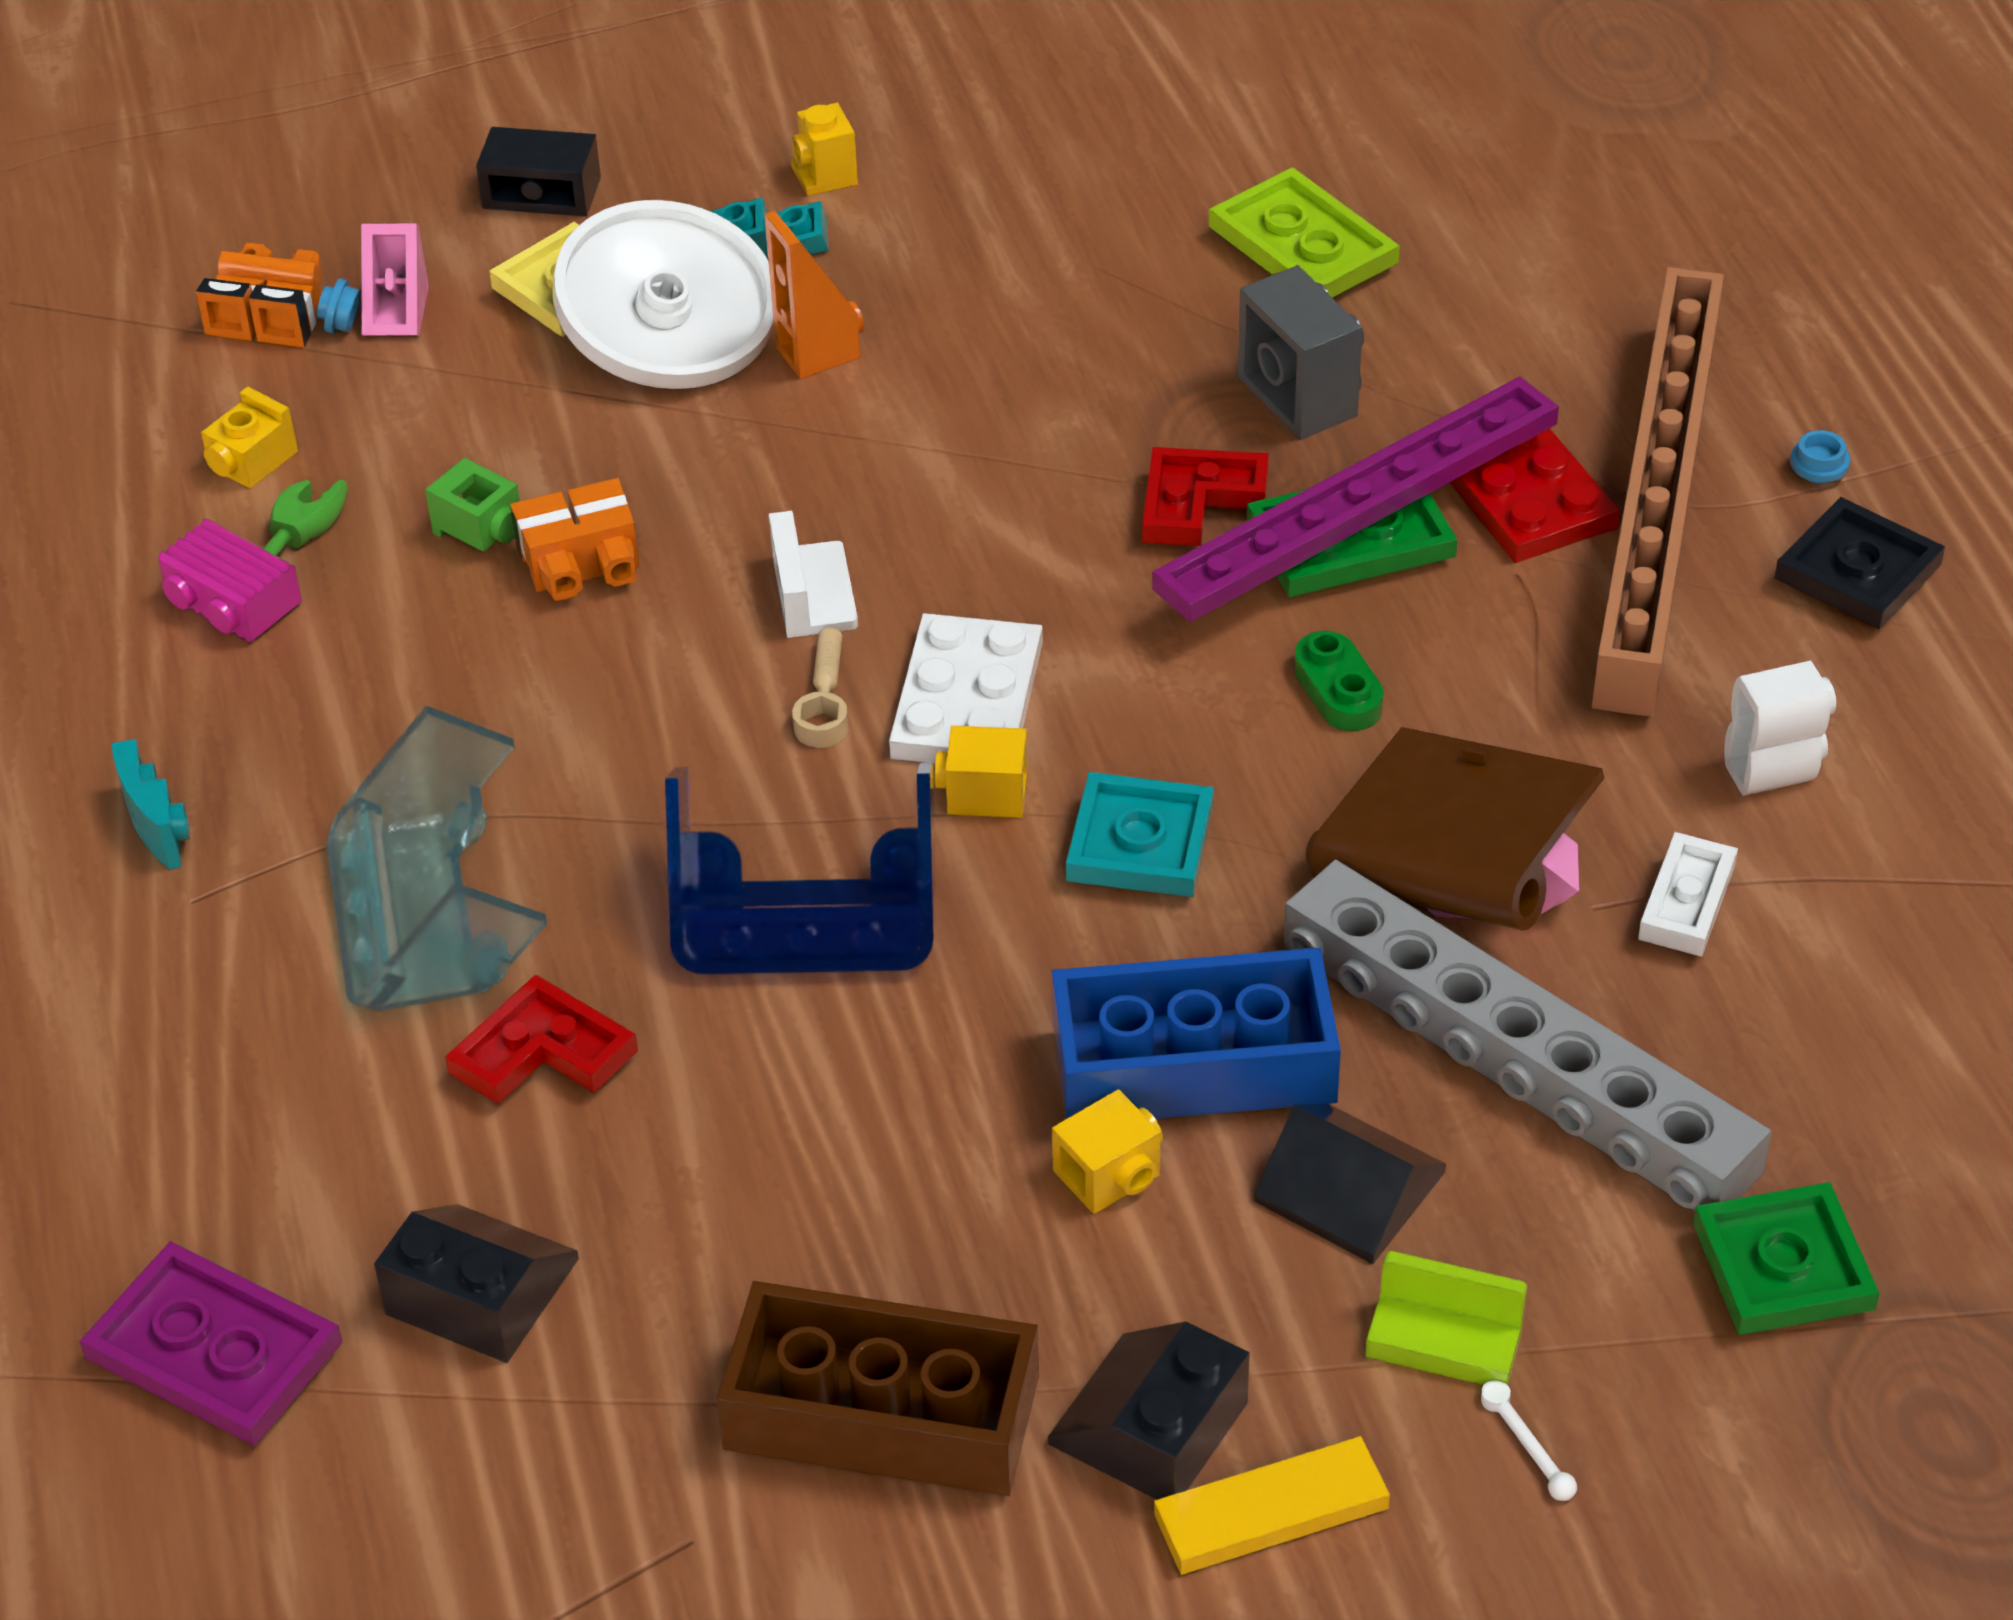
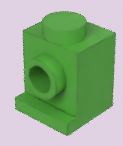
M464 457L425 489L433 534L442 538L448 533L483 552L496 541L505 544L515 538L510 504L520 501L518 485Z

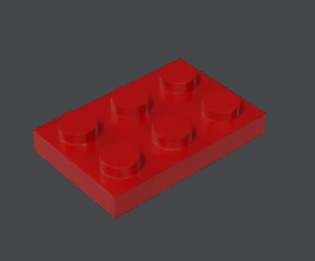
M1550 428L1449 482L1514 563L1618 529L1619 508Z

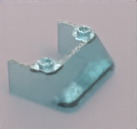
M426 705L337 813L328 835L327 854L345 990L350 1003L374 1011H383L484 993L504 978L510 965L547 925L545 914L464 886L462 881L459 856L469 844L475 843L480 838L486 824V812L483 809L480 788L515 748L513 738Z

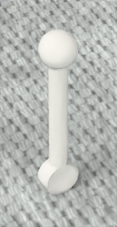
M1498 1380L1488 1381L1482 1387L1481 1403L1483 1407L1491 1412H1499L1549 1480L1548 1490L1550 1495L1559 1501H1567L1573 1498L1577 1491L1575 1478L1569 1473L1561 1472L1512 1407L1510 1404L1511 1391L1509 1386Z

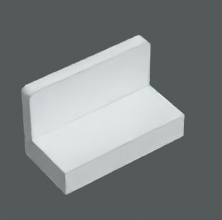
M793 512L769 513L772 557L787 638L819 634L822 629L828 627L836 628L839 631L856 629L858 627V618L843 543L841 541H829L799 545Z

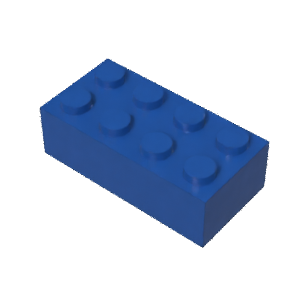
M1321 947L1052 970L1053 1027L1065 1119L1118 1089L1138 1109L1141 1107L1147 1109L1155 1119L1293 1107L1294 1104L1338 1103L1341 1048Z

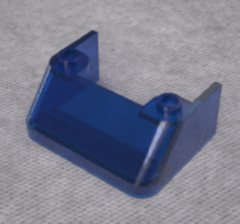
M933 762L920 763L917 771L918 827L893 828L878 838L873 846L870 857L871 879L743 881L741 852L730 837L716 831H690L688 767H675L665 778L670 947L674 958L683 968L696 974L903 971L917 967L928 957L934 942L935 924Z

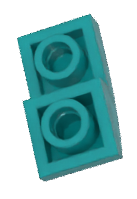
M763 197L747 202H733L723 208L711 211L745 232L759 246L768 259L764 216L765 213H768V209ZM821 201L806 205H793L776 212L810 255L829 251L827 215Z
M136 739L111 743L113 759L123 796L136 832L151 853L168 869L182 867L179 841L190 839V829L184 802L172 804L166 779L158 780L154 762L142 763Z

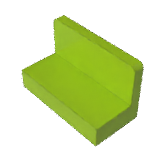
M1388 1251L1382 1265L1380 1297L1367 1337L1365 1357L1481 1385L1492 1380L1502 1381L1508 1385L1522 1335L1528 1286L1520 1280L1395 1251Z

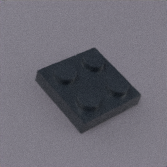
M1840 497L1777 560L1774 578L1880 630L1942 565L1945 546Z

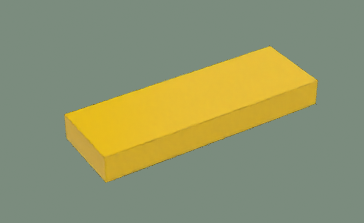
M1359 1436L1155 1500L1154 1516L1180 1574L1183 1575L1389 1509L1390 1493L1362 1437Z

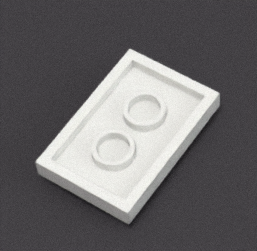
M923 613L889 740L890 759L935 763L937 751H948L951 725L1023 728L1043 644L1042 625Z

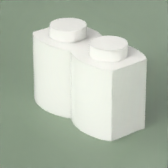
M1812 661L1743 675L1737 678L1732 692V722L1728 726L1725 736L1724 759L1725 766L1742 796L1812 781L1817 777L1821 761L1828 754L1825 731L1828 727L1830 715L1836 711V695L1830 680L1827 677L1820 676Z

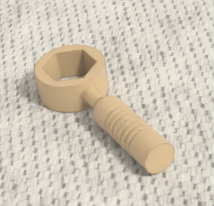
M832 627L824 628L819 632L813 685L818 692L802 696L795 702L792 709L794 735L799 742L808 747H831L841 742L849 730L846 703L841 697L830 693L837 686L843 639L842 633ZM822 713L837 719L820 726L805 721Z

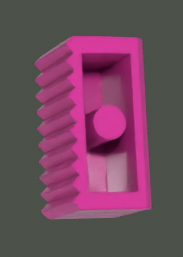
M204 518L201 526L195 525L192 532H186L184 539L178 538L175 545L170 544L167 552L161 551L158 557L163 577L162 589L173 605L182 610L192 608L196 614L201 613L205 619L208 618L210 623L220 632L225 634L235 632L239 638L244 637L248 643L256 639L302 602L294 565L210 519Z

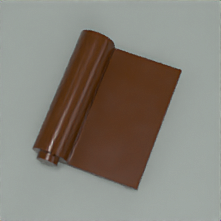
M1401 727L1320 829L1312 834L1307 844L1306 860L1314 878L1336 859L1407 904L1521 931L1527 930L1536 923L1545 902L1546 878L1542 861L1604 780L1603 769Z

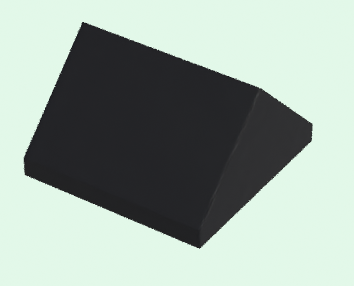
M1294 1104L1255 1191L1254 1202L1374 1264L1444 1175L1446 1163L1330 1104Z

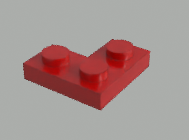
M1152 447L1142 523V543L1201 546L1206 507L1247 509V503L1266 499L1269 453Z
M535 974L445 1056L448 1074L496 1104H499L543 1062L595 1093L638 1052L635 1033Z

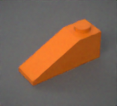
M776 211L765 213L776 349L800 379L861 358L859 334L864 332V321L858 306L854 301L848 302Z

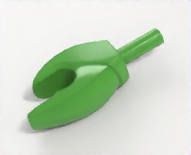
M309 480L300 481L285 489L278 496L271 510L269 531L273 538L263 549L277 556L285 545L298 549L309 542V540L327 532L337 520L344 507L348 493L346 481L338 480L329 490L322 493L320 499L314 502H310L313 490Z

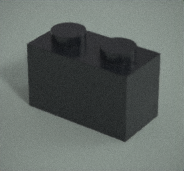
M491 127L476 164L483 209L587 216L601 179L596 134Z

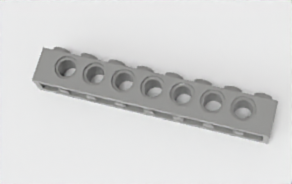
M1335 859L1285 903L1284 948L1295 950L1321 947L1326 975L1342 984L1350 994L1369 1001L1394 1017L1406 1030L1419 1033L1447 1051L1459 1064L1472 1067L1500 1085L1512 1098L1525 1101L1556 1121L1565 1132L1581 1137L1611 1156L1623 1169L1629 1172H1636L1661 1188L1679 1205L1695 1210V1207L1698 1205L1740 1198L1764 1174L1771 1129Z

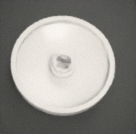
M664 200L634 201L607 208L581 223L566 239L557 258L552 297L554 309L563 331L574 346L590 361L609 373L627 381L667 389H687L714 384L737 374L758 357L770 338L774 321L769 263L759 246L740 228L723 217L703 208Z

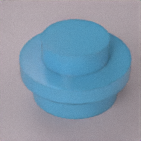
M339 278L334 288L326 285L322 291L317 308V318L325 320V332L334 334L336 329L349 332L353 326L360 303L361 290L349 287L348 280Z
M1815 430L1804 434L1793 447L1790 464L1794 472L1812 483L1823 484L1839 480L1846 475L1850 465V454L1846 449L1845 441L1839 435L1830 431Z

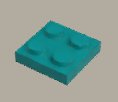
M1088 772L1066 861V881L1194 897L1214 806V787Z

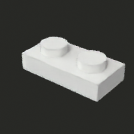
M1675 832L1641 919L1638 940L1702 957L1735 868L1738 848Z

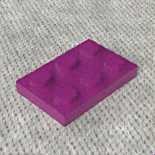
M169 1241L79 1342L84 1357L87 1360L235 1437L256 1446L340 1347L343 1340L339 1325Z

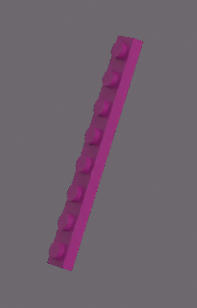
M1519 376L1152 571V590L1186 620L1192 622L1553 427L1558 421L1559 406Z

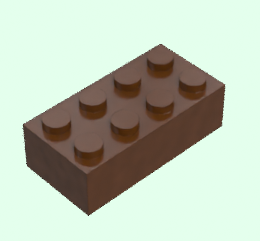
M753 1281L716 1399L723 1450L1010 1496L1039 1379L1038 1325Z

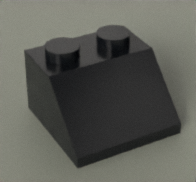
M459 1204L411 1212L377 1258L374 1267L386 1315L508 1363L579 1260L578 1251Z
M1186 1321L1124 1333L1049 1434L1048 1445L1157 1500L1187 1491L1248 1404L1250 1352Z

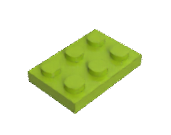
M1293 167L1209 209V227L1269 273L1274 275L1298 265L1316 283L1322 284L1332 298L1399 263V244Z

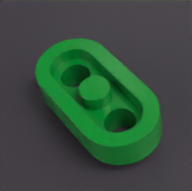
M1318 631L1304 636L1297 643L1295 648V675L1323 718L1333 727L1345 731H1360L1375 725L1382 716L1383 687L1353 642L1340 633Z

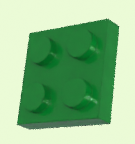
M1831 1182L1695 1207L1694 1228L1738 1335L1876 1310L1880 1292Z

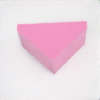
M417 223L361 224L362 336H419L429 289L419 225Z

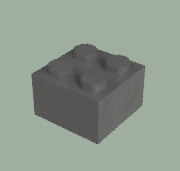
M1298 265L1240 288L1238 378L1300 440L1357 417L1359 390L1362 386L1360 374L1361 347L1364 343V331L1359 320L1353 314L1347 313L1329 295L1322 284L1316 283Z

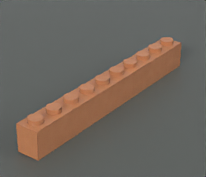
M1667 267L1598 653L1592 709L1654 717L1717 330L1724 274Z

